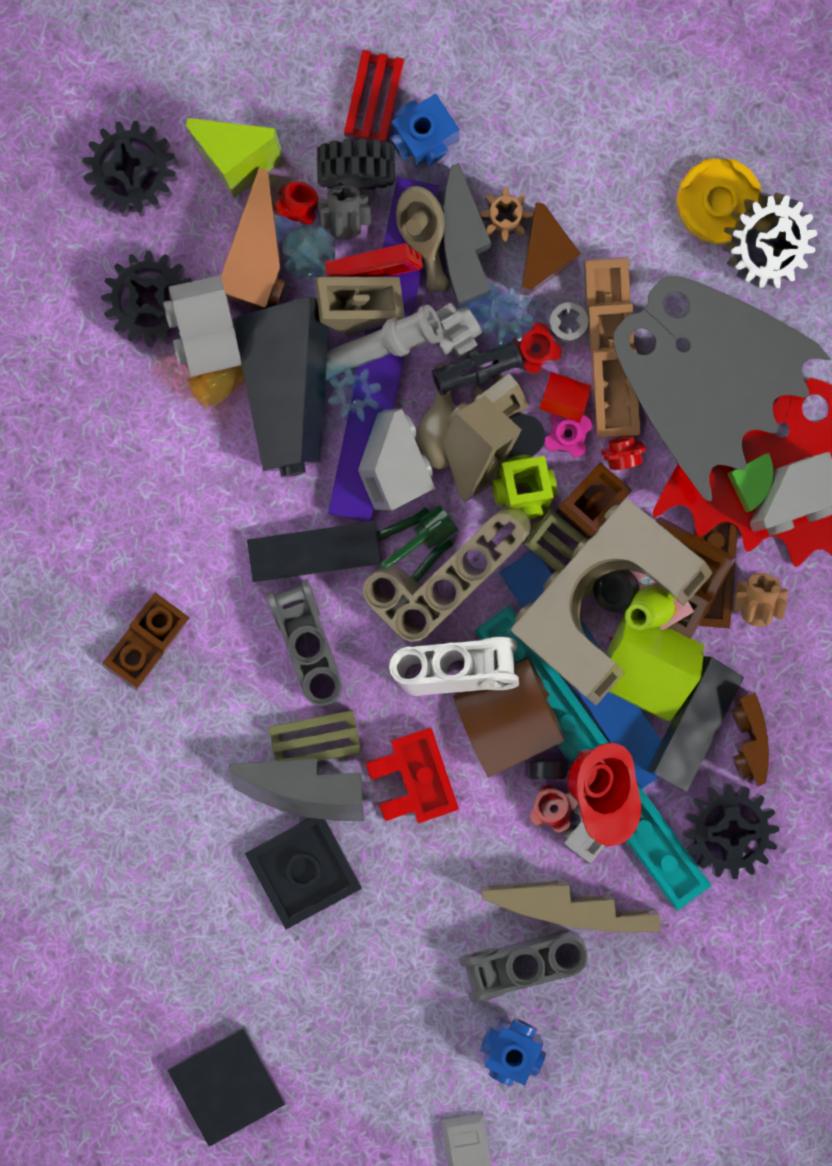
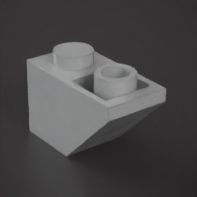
M385 409L377 414L358 469L375 510L392 511L435 489L431 480L433 471L430 462L424 454L420 453L414 439L416 436L415 426L402 409Z
M830 452L814 455L774 470L770 491L764 501L757 507L750 521L752 531L767 529L769 536L793 529L792 520L806 515L808 522H812L832 515V458Z

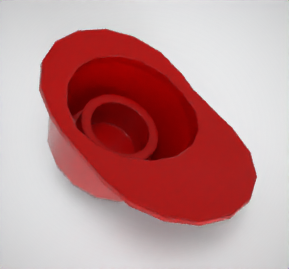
M613 742L601 744L592 750L584 749L579 751L578 758L572 764L568 773V787L571 795L579 804L586 832L596 843L608 847L620 845L632 836L638 827L641 817V799L632 755L624 746Z

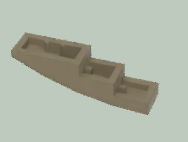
M567 880L481 886L483 900L527 917L568 927L608 932H661L660 914L655 909L615 912V900L611 895L570 897V885Z

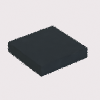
M308 818L245 852L285 930L362 889V885L327 820Z
M245 1026L176 1063L167 1070L209 1147L286 1104L283 1095Z

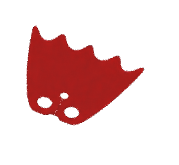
M815 378L805 381L809 390V396L813 394L820 395L828 404L826 417L818 422L808 420L803 414L802 405L807 397L803 398L793 395L778 396L772 406L773 415L777 424L785 423L788 425L789 434L784 438H780L776 433H768L761 430L746 432L742 438V450L746 463L769 453L774 472L776 468L826 452H830L832 458V384ZM677 464L653 509V517H658L676 505L686 506L691 510L696 533L699 537L704 536L720 523H733L741 533L743 545L747 552L755 549L764 539L777 537L785 543L791 562L795 567L800 566L816 550H824L832 556V515L812 522H808L806 515L792 520L793 529L769 536L767 529L752 531L750 521L757 507L749 512H745L727 475L728 472L736 468L718 464L712 468L709 474L712 499L707 501L699 493L680 465Z

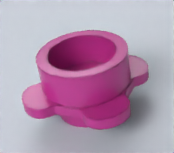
M551 414L550 422L552 427L550 435L544 441L546 448L551 452L557 450L569 452L572 457L582 456L586 452L584 441L586 433L592 428L591 420L583 415L579 423ZM565 430L572 431V436L570 438L565 437Z

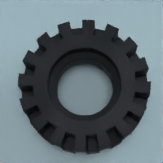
M343 139V142L335 140L330 141V144L323 143L317 147V183L320 184V187H327V189L338 185H351L358 190H376V187L383 189L387 188V186H392L395 183L394 145H390L386 141L380 143V140L374 139L371 141H366V139H358V141Z

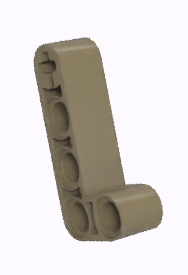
M506 507L501 509L421 587L405 570L397 565H392L386 570L379 568L364 583V599L401 638L411 642L420 641L427 637L524 542L530 532L529 518L519 508ZM509 522L513 523L516 528L512 534H509L496 546L495 542L491 539L503 528V525ZM478 550L482 552L487 560L486 568L477 569L471 566L467 558L468 551ZM379 578L389 579L394 584L395 596L390 597L381 593L378 588ZM444 579L453 583L456 588V597L446 598L438 591V580ZM416 609L422 612L426 619V626L417 627L413 625L408 618V610Z

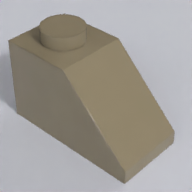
M485 395L469 405L466 402L460 404L448 418L450 426L443 439L459 496L465 502L492 485V480H496L501 464L506 461L521 432V429Z

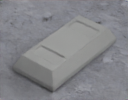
M483 1113L441 1120L448 1166H492Z

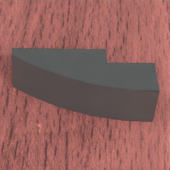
M457 163L450 168L446 187L443 242L448 279L457 308L459 309L490 297L491 289L478 255L490 251L491 242L460 164Z
M316 759L229 764V774L233 788L255 801L284 812L308 818L332 821H364L361 772L319 775Z

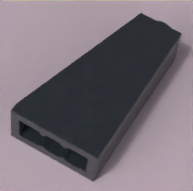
M315 297L301 298L233 318L263 471H280L281 478L305 474L306 465L321 462L329 326L320 322L318 302Z

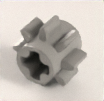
M450 302L436 311L443 333L441 342L436 343L444 356L454 351L460 359L476 349L478 345L473 338L482 334V331L467 306H463L456 311Z

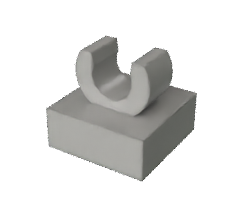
M578 806L573 811L581 818V813ZM582 818L581 823L575 830L569 829L567 832L562 833V835L568 838L564 844L589 863H592L605 847V845L596 843L587 834Z

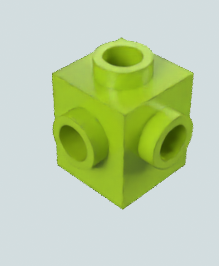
M519 455L509 458L501 464L497 479L492 480V490L497 506L503 505V508H519L531 520L543 516V511L549 508L554 498L553 496L557 495V484L553 470H548L545 456L532 458L531 455ZM524 486L530 493L517 495L516 488Z

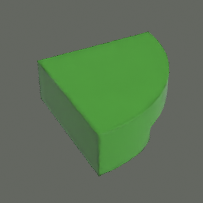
M769 453L746 463L744 470L734 469L727 473L745 512H749L759 506L770 491L773 481V464Z

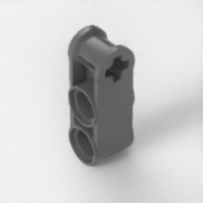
M308 579L301 581V586L277 595L273 591L267 593L273 616L279 630L283 634L305 697L314 705H330L341 695L343 683ZM303 600L301 604L287 609L284 608L286 605ZM308 632L315 634L320 640V650L312 658L303 657L298 652L296 646L298 638ZM318 674H328L335 682L334 693L328 698L317 697L311 689L312 679Z
M560 931L500 948H488L463 955L459 958L460 965L466 967L472 990L468 994L471 1002L493 999L515 990L574 976L585 968L588 960L583 938L572 931ZM564 943H571L579 948L578 958L571 963H563L555 956L556 949ZM522 954L533 956L538 963L536 969L529 974L519 973L513 966L517 956ZM480 967L483 968L486 983L483 981Z

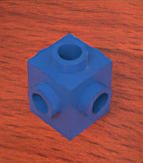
M436 93L419 104L416 100L405 104L395 113L396 119L392 121L394 136L390 138V141L400 158L404 161L409 157L415 167L424 162L428 166L435 164L449 153L447 147L459 140L460 129ZM419 131H425V132H427V133H426V134H419V133H417V132H419Z
M501 1018L496 1029L489 1027L482 1041L480 1052L484 1053V1066L490 1070L488 1075L491 1078L508 1086H512L514 1081L525 1086L530 1075L535 1077L538 1075L544 1063L546 1052L541 1050L543 1043L540 1035L536 1034L537 1028L517 1018H513L512 1023ZM512 1049L519 1050L522 1053L520 1061L517 1063L506 1059V1054Z

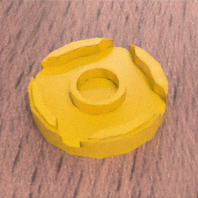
M715 158L704 160L692 167L679 185L676 198L679 218L687 231L701 241L713 244L729 243L732 241V236L726 234L724 229L725 227H735L737 223L731 215L732 212L736 211L743 214L746 211L744 207L745 199L758 203L759 193L762 192L760 183L753 172L737 160L728 158L726 160Z

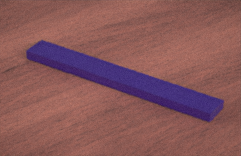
M397 177L383 248L406 243L399 232L396 220V207L402 192L411 186H420L429 190L437 198L439 185ZM420 268L418 271L392 276L400 277L405 317L414 313L423 268ZM383 326L365 331V336L383 329ZM389 354L358 366L328 514L371 522L374 507L358 469L377 414L385 409H394L405 356Z

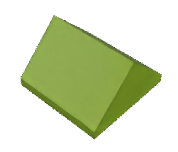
M187 118L186 127L197 150L233 197H236L254 183L259 168L269 172L282 162L283 151L275 128Z
M626 609L605 653L625 674L610 689L609 693L666 722H670L700 680L705 644L693 638L689 639L670 627L663 631L660 627L634 630L626 622Z

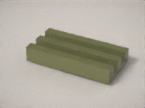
M546 508L543 511V517L539 522H535L532 525V531L522 544L555 571H562L566 566L542 548L537 541L542 537L571 561L574 551L550 533L547 528L552 523L577 544L584 540L585 537L552 510ZM594 583L589 587V589L585 593L586 595H589L590 592L593 590Z
M353 710L268 727L275 761L305 759L322 761L362 752ZM347 721L348 729L284 742L280 741L279 734ZM350 737V746L285 759L283 756L284 750Z

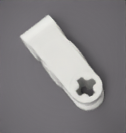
M507 637L404 647L394 653L389 665L392 677L406 693L413 696L476 690H508L519 686V677L514 674L513 652L517 650V641ZM457 660L465 661L461 672L456 675L446 674L447 668L451 663ZM422 664L419 675L412 679L404 678L405 672L410 666Z

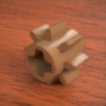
M504 187L502 196L497 199L490 194L486 195L485 202L490 207V211L483 210L479 214L482 221H488L489 223L486 229L488 237L494 232L501 235L503 245H506L508 237L512 233H515L520 238L524 237L525 230L520 225V221L528 222L533 216L532 212L522 211V205L526 198L524 194L516 199L509 196L508 187ZM498 209L503 212L509 209L513 210V223L507 219L501 223L498 222Z
M767 573L753 574L749 578L748 583L741 580L738 581L733 610L741 611L742 619L752 626H769L773 621V617L778 619L784 618L789 590L781 588L780 581L773 575Z

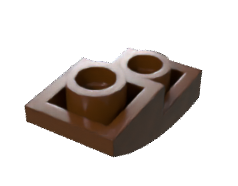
M154 592L129 624L127 632L102 662V666L137 691L182 631L190 617Z
M748 691L734 697L737 708L732 709L731 712L739 731L742 734L748 731L750 738L735 744L739 754L732 758L742 780L749 778L751 784L761 786L766 784L768 774V735L756 692Z

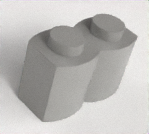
M221 276L169 287L172 300L163 302L169 328H179L181 338L173 340L179 366L188 364L190 376L193 377L242 365Z

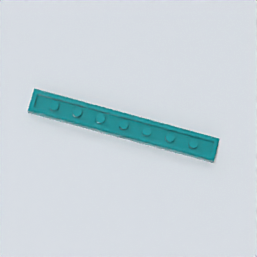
M508 605L474 631L480 640L492 637L515 639L517 641V650L513 652L514 665L530 657L550 695L547 700L567 737L564 742L557 744V746L572 766L578 758L579 751L584 749L592 750L601 744L608 743V741L559 673L510 631L516 624L515 618L517 615ZM638 785L641 799V817L637 829L626 842L675 910L678 911L712 885Z

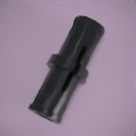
M510 341L505 345L482 353H478L476 350L469 352L463 360L439 369H433L432 378L438 393L442 396L447 392L473 383L478 386L486 384L489 377L521 367L522 359L517 345L514 341ZM490 361L493 362L492 365L461 375V372L483 365Z

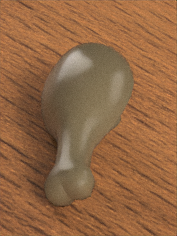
M411 186L402 192L398 199L396 207L397 226L405 242L414 248L415 252L421 253L427 272L426 287L430 293L443 292L450 287V281L443 272L440 260V244L445 227L444 213L437 198L429 190L420 186Z
M437 364V365L434 367V369H436V368L439 369V368L444 367V366H447V365ZM436 389L435 400L421 418L417 427L416 443L419 451L426 456L431 467L435 469L450 467L443 439L450 426L448 418L455 410L452 401V391L441 396Z

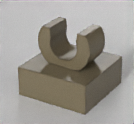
M501 374L492 376L495 384L484 392L478 385L473 387V392L476 396L475 401L485 395L510 419L529 407L519 384L510 374H507L505 377Z

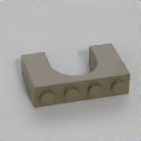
M628 498L620 505H614L604 515L606 521L591 538L587 537L577 545L572 555L573 559L562 571L558 570L548 578L544 585V592L534 603L527 604L519 611L515 618L516 624L510 630L595 705L603 699L625 672L590 642L583 632L580 623V607L589 587L597 579L612 571L632 570L649 577L684 606L713 574L705 561Z

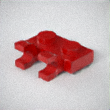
M432 727L390 740L393 750L392 754L364 762L371 780L400 771L407 794L378 803L385 822L413 812L416 822L419 824L459 810Z

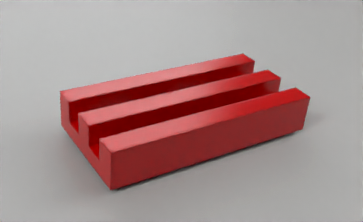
M362 50L344 136L366 139V141L380 140V143L387 142L404 67L403 58L396 57V59L388 58V55L379 53V55L371 54V51ZM370 63L376 65L363 127L360 130L355 129ZM385 67L393 68L378 134L371 132Z
M404 243L325 262L327 277H392L418 271L420 268H423L421 253L415 252L414 248H409V245Z

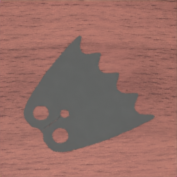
M668 276L661 279L649 292L648 304L645 309L638 314L632 313L628 315L618 325L613 336L619 362L648 418L680 467L707 501L712 499L709 474L714 466L718 464L726 465L740 470L746 468V461L742 450V438L746 432L761 430L768 433H776L778 431L772 408L774 400L782 395H793L803 398L809 396V390L802 374L803 364L810 359L832 360L817 342L771 315L705 284L678 276ZM680 292L686 296L690 306L688 313L684 317L674 318L666 313L663 301L667 294ZM636 329H647L655 336L656 347L652 353L640 355L633 351L629 340L632 332ZM686 338L690 342V349L687 352H680L676 348L677 339Z

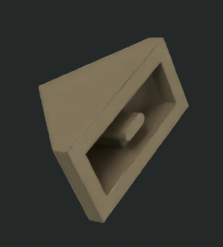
M317 277L315 279L320 322L347 336L382 327L391 318L399 320L405 318L400 277Z

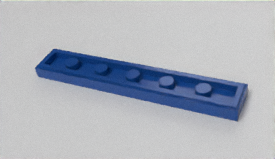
M532 551L499 572L521 608L529 603H534L544 592L546 581L552 575L544 561ZM580 618L581 627L583 629L585 636L590 642H592L597 648L601 650L600 646L598 645V643L596 642V640L594 639V637L592 636V634ZM575 688L609 742L624 746L632 755L636 780L640 788L643 789L658 779V777L648 772L647 769L661 743V739L642 710L609 692L595 705Z

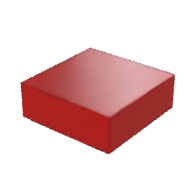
M551 372L539 409L580 423L591 385Z

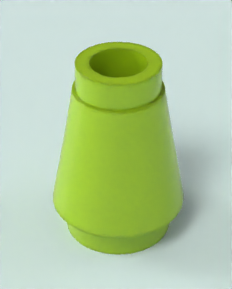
M646 585L640 588L626 611L625 619L627 624L634 630H644L665 625L674 614L673 598L658 585Z

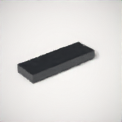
M375 521L247 539L253 582L380 565L382 563Z
M704 656L700 680L674 715L647 771L676 789L687 792L744 677L714 657Z

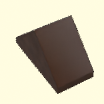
M535 203L520 295H531L578 261L581 254L543 203Z
M600 462L562 502L556 512L585 538L591 537L606 521L604 515L614 505H620L632 492V489Z

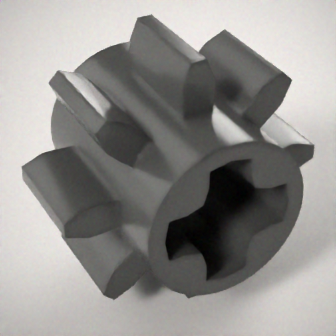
M335 186L328 191V200H318L321 229H329L330 234L337 239L355 238L361 233V225H371V208L368 205V196H360L359 190L354 186Z

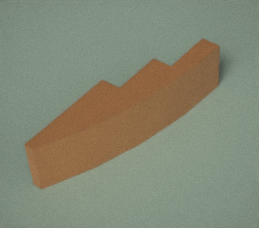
M627 256L584 259L586 312L588 316L596 437L640 435L639 399L622 369L613 340L614 331L628 315L633 313V304L630 302L629 259ZM633 331L630 336L629 342L633 351L637 353V350L634 347Z

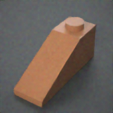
M259 168L221 274L227 300L258 311L269 308L272 304L279 305L286 287V281L281 279L282 268L268 171Z

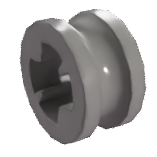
M574 302L559 304L554 308L549 318L550 332L561 342L571 343L577 341L583 336L588 327L586 311L582 306ZM571 311L578 316L576 325L580 329L575 333H572L571 329L564 333L559 329L561 320L557 316L562 312H565L566 316H568Z

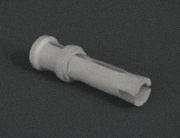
M429 305L421 306L418 309V313L400 320L397 318L388 319L384 323L383 329L328 350L326 380L389 354L405 356L409 354L411 348L426 342L432 344L441 342L443 333L436 312Z

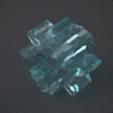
M308 224L306 228L299 226L293 229L285 238L282 246L283 254L289 258L284 267L298 278L303 275L310 280L312 276H323L326 274L325 262L335 260V249L330 246L334 237L321 226L315 229Z
M512 287L509 289L508 294L501 296L494 290L491 291V307L486 305L480 306V315L490 318L483 325V332L485 334L493 330L498 334L499 344L504 342L505 337L512 335L520 341L522 339L521 325L532 326L533 323L532 316L523 314V311L527 310L530 306V299L526 298L520 301L514 296L515 291ZM504 309L507 313L515 311L514 321L509 323L506 318L498 320L499 310Z
M346 367V378L341 382L334 379L330 380L332 387L337 389L338 395L329 398L328 402L330 405L341 403L343 406L340 413L341 419H346L351 412L357 413L358 418L362 422L365 420L364 410L368 407L379 409V404L372 399L371 394L380 391L381 386L377 383L372 385L367 383L369 377L368 369L363 370L360 376L352 375L351 370ZM357 384L361 385L362 394L366 398L363 401L356 399L352 405L348 404V397L344 392L345 389L354 390Z

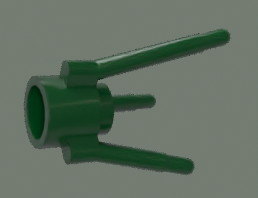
M440 505L432 511L424 507L414 516L377 531L378 541L419 524L414 528L417 536L381 563L380 567L383 570L399 562L422 544L427 549L436 546L413 572L411 577L418 582L441 554L453 546L450 539L457 535L459 530Z

